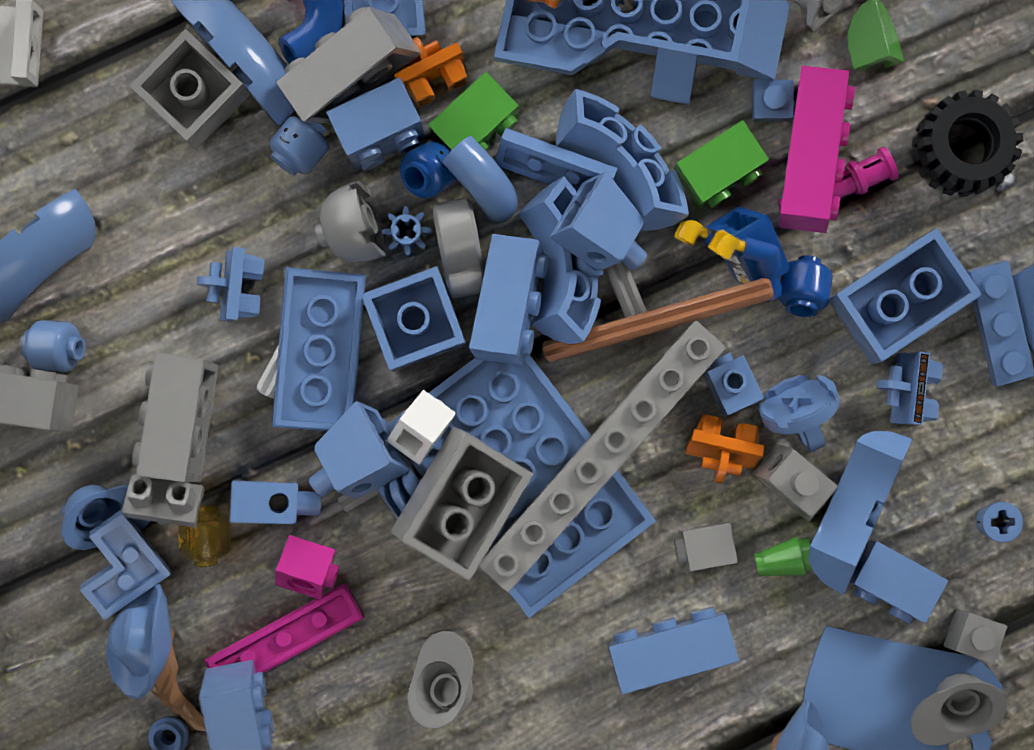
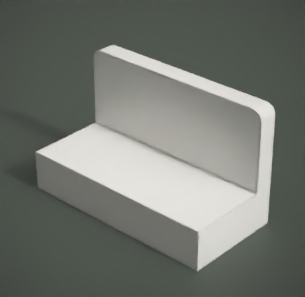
M16 0V7L0 6V85L38 87L43 10L33 0Z

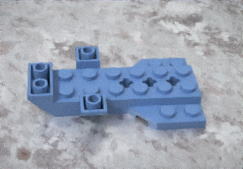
M506 0L494 59L497 62L567 75H574L613 48L656 55L650 97L689 105L697 63L736 70V75L775 81L791 3L785 0H632L633 6L636 9L631 10V13H623L618 5H624L625 0H596L597 2L592 3V6H584L582 0H561L556 9L549 7L544 2Z

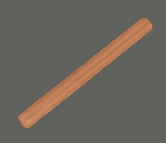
M762 278L592 327L584 342L566 344L550 339L542 344L544 356L549 362L557 361L694 322L695 320H701L768 301L774 298L773 287L769 279Z

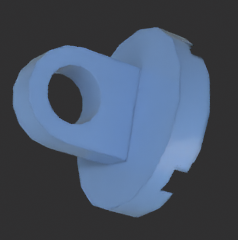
M807 375L795 376L770 388L764 395L765 402H760L758 406L764 426L774 433H797L803 446L809 453L824 447L825 441L820 425L828 421L835 414L840 404V398L834 382L825 376L816 375L818 380H808Z

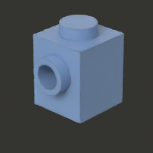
M731 352L723 355L710 365L712 370L703 374L723 417L764 399L744 355L736 359L733 358Z

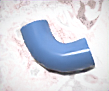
M473 136L465 138L449 152L442 163L474 198L486 219L496 223L509 220L515 214L518 206L515 188L502 169Z

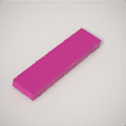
M347 582L323 594L321 600H312L204 659L208 668L254 660L256 673H264L362 620L365 616Z

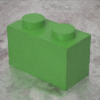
M486 71L428 124L429 131L438 142L448 146L450 150L465 138L473 136L487 152L490 148L487 143L497 134L502 137L505 128L512 130L518 123L515 117L519 114V105Z
M742 120L677 162L673 170H676L681 184L698 209L707 203L711 208H714L731 196L728 190L739 182L746 187L763 176L764 172L761 168L765 166L769 158Z

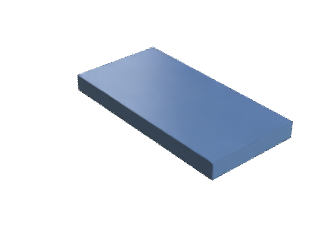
M285 267L272 427L328 431L355 403L364 303L361 294H364L366 275Z

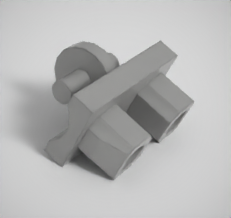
M131 475L122 509L123 517L156 521L159 525L164 526L176 524L196 527L199 507L205 491L204 486Z

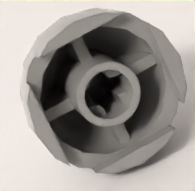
M360 181L343 185L332 191L322 203L319 212L320 224L315 225L316 235L321 246H329L335 256L343 261L353 263L368 262L386 255L381 250L386 248V239L382 234L383 226L376 207L371 209L364 201V198L370 197V194Z

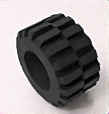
M964 90L957 92L952 97L949 95L941 100L918 123L915 131L919 133L912 138V147L918 148V151L912 155L914 163L921 162L923 166L918 170L920 176L923 178L928 175L932 179L928 185L933 189L943 186V194L951 196L958 192L959 197H968L973 193L977 195L1005 179L1004 177L1010 174L1016 167L1013 162L1020 159L1022 150L1016 148V146L1023 142V133H1016L1015 130L1021 123L1018 117L1011 119L1008 115L1012 108L1007 103L1003 106L998 105L999 97L994 94L983 98V91L974 90L969 95ZM952 125L969 126L981 136L984 143V157L980 164L965 163L953 154L948 141L949 130Z

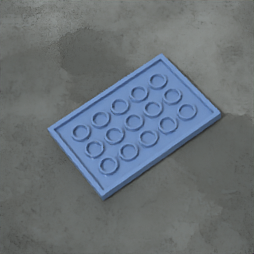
M525 354L523 366L474 358L429 392L430 395L453 410L456 415L420 465L409 457L408 459L423 477L452 428L455 427L467 432L533 473L532 478L490 546L491 548L588 440L591 434L530 354ZM406 410L386 425L390 434ZM618 470L509 591L528 618L532 617L656 522Z

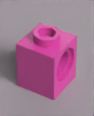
M289 535L275 570V585L321 600L325 587L333 588L340 566L334 564L335 549Z

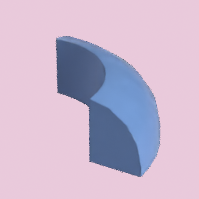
M171 0L172 4L230 69L235 64L237 65V68L232 73L244 84L248 92L264 111L280 126L295 111L276 83L286 74L284 69L288 65L263 35L230 0Z
M575 89L566 101L560 115L556 146L618 168L614 181L643 217L644 224L640 231L663 229L685 219L689 212L683 186L676 170L669 171L666 163L658 153L662 147L641 124L636 128L618 114L620 108L591 93Z
M563 176L540 191L526 204L518 216L524 221L533 238L540 241L544 254H548L549 257L548 270L543 282L540 311L538 316L533 318L531 325L555 341L575 344L584 342L597 317L601 299L597 298L598 277L603 275V270L593 268L550 238V235L576 194V190Z
M76 189L63 194L35 212L37 218L29 222L20 234L13 229L0 240V323L10 320L23 301L51 274L69 260L93 246L96 236L95 221L89 206Z
M873 431L863 434L856 441L838 487L810 545L809 561L813 572L824 584L843 595L912 442L911 438L890 431Z

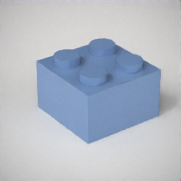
M400 77L326 112L355 171L363 168L364 171L372 170L385 162V156L396 151L399 154H405L420 146L419 140L425 138L422 122Z
M437 266L361 294L386 363L392 372L467 345Z
M254 660L205 669L199 699L210 750L273 749L272 734H274V722L271 710H265L264 696H267L265 677L263 672L256 673Z

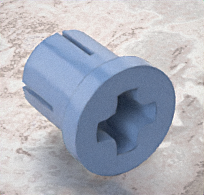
M1007 502L992 503L981 508L976 515V521H981V523H976L978 530L996 542H1010L1014 540L1023 528L1021 512L1017 507ZM997 517L1009 520L1003 521V524L996 527L991 525V519Z

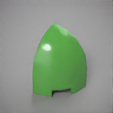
M868 0L854 14L848 29V48L853 69L867 71L868 66L883 61L884 68L904 63L896 29L888 11L880 0Z

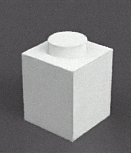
M423 390L401 416L386 442L420 465L442 437L456 413L443 402Z

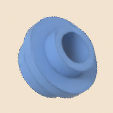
M173 716L158 719L149 730L148 739L150 746L153 750H184L189 742L187 726L182 720ZM165 730L173 731L176 735V740L173 742L168 741L164 735Z

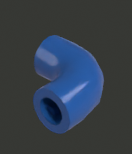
M302 0L305 7V17L302 24L279 38L280 50L288 64L298 58H306L316 50L314 45L319 39L331 32L336 34L343 28V0Z

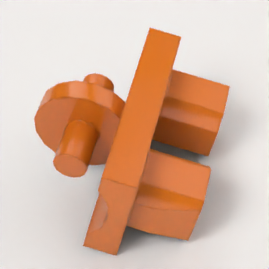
M418 37L414 38L413 41L422 54L406 66L407 68L394 74L395 79L401 78L411 101L417 108H421L435 99V94L429 82L441 76L449 91H454L468 83L464 68V56L458 42L441 49L437 40L423 46Z
M703 414L687 442L685 454L701 457V468L714 470L713 482L719 484L723 483L726 473L740 476L742 467L754 470L759 458L763 457L765 446L759 444V427L742 423L736 426L734 438L720 435L722 420L716 416Z

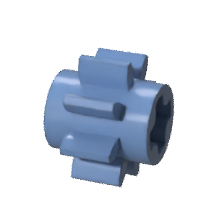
M404 206L403 215L396 218L393 214H388L392 223L391 229L382 230V234L385 237L394 238V241L389 246L391 252L396 251L400 246L404 249L407 258H410L412 254L411 249L417 246L424 251L427 249L422 239L423 235L432 234V229L421 227L420 224L425 219L423 212L418 213L414 217L410 215L408 207ZM402 225L407 228L415 225L413 230L416 236L413 239L405 236L400 240L401 233L399 228Z

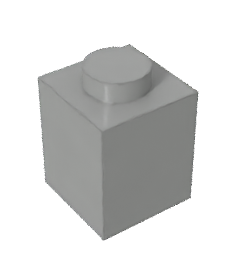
M729 522L679 530L680 539L674 540L678 564L685 563L688 571L738 563L731 523Z
M955 609L943 646L995 665L1007 626L960 609Z

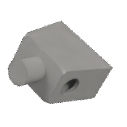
M775 444L751 473L807 522L812 520L838 487L797 451L780 444ZM779 460H781L780 463L773 469V467L776 465V463H777Z

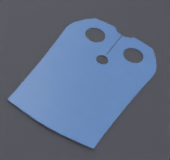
M826 626L810 667L803 702L808 699L817 709L824 728L826 741L829 744L850 750H948V744L939 746L925 745L915 738L911 731L910 722L915 708L925 698L935 693L940 682L953 674L967 673L974 675L985 683L993 684L1001 691L1002 684L985 664L977 658L968 655L894 642ZM988 730L968 736L972 740L973 750H990L992 739L989 737Z

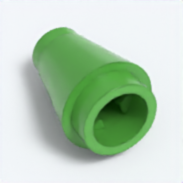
M798 536L762 550V552L754 553L759 577L766 575H807L806 571L812 570L809 561V538L799 540Z

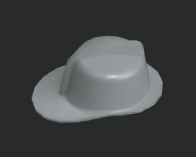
M441 631L432 634L424 642L419 653L409 688L408 705L415 721L423 727L438 729L448 726L458 715L467 709L472 700L473 685L471 678L474 661L470 647L464 638L455 632Z
M953 674L940 682L935 693L925 698L915 708L910 719L911 731L915 738L925 745L939 746L949 744L967 736L992 729L1003 719L1006 713L1007 701L1002 691L993 684L985 683L971 674Z

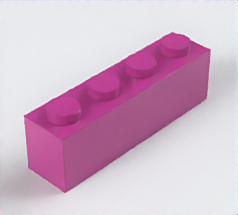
M801 66L779 228L827 234L829 220L837 221L840 197L833 196L834 183H842L845 168V159H838L839 146L847 147L850 123L843 122L844 109L852 110L855 86H848L850 72L848 70Z

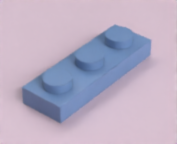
M505 128L495 160L499 167L546 184H551L564 176L576 192L583 182L605 171L614 180L618 169Z
M1003 260L967 270V273L982 293L980 297L972 302L992 385L998 387L1033 377V363L1009 261Z

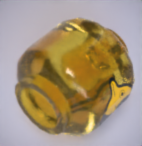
M200 506L196 527L178 525L179 552L184 558L194 561V565L197 567L215 566L218 564V559L225 557L231 551L230 519L226 514L220 512V508L217 506Z

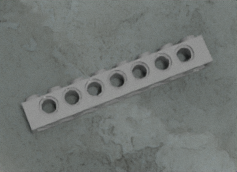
M697 320L692 322L490 548L479 567L506 592H509L724 351L726 346Z

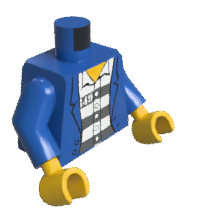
M736 207L707 225L706 228L694 220L682 221L679 224L674 237L690 246H694L698 236L703 238V243L709 245V249L722 256L738 283L745 284L762 278L769 279L773 287L774 298L764 302L773 301L782 295V285L778 277L788 272L790 265L768 215Z

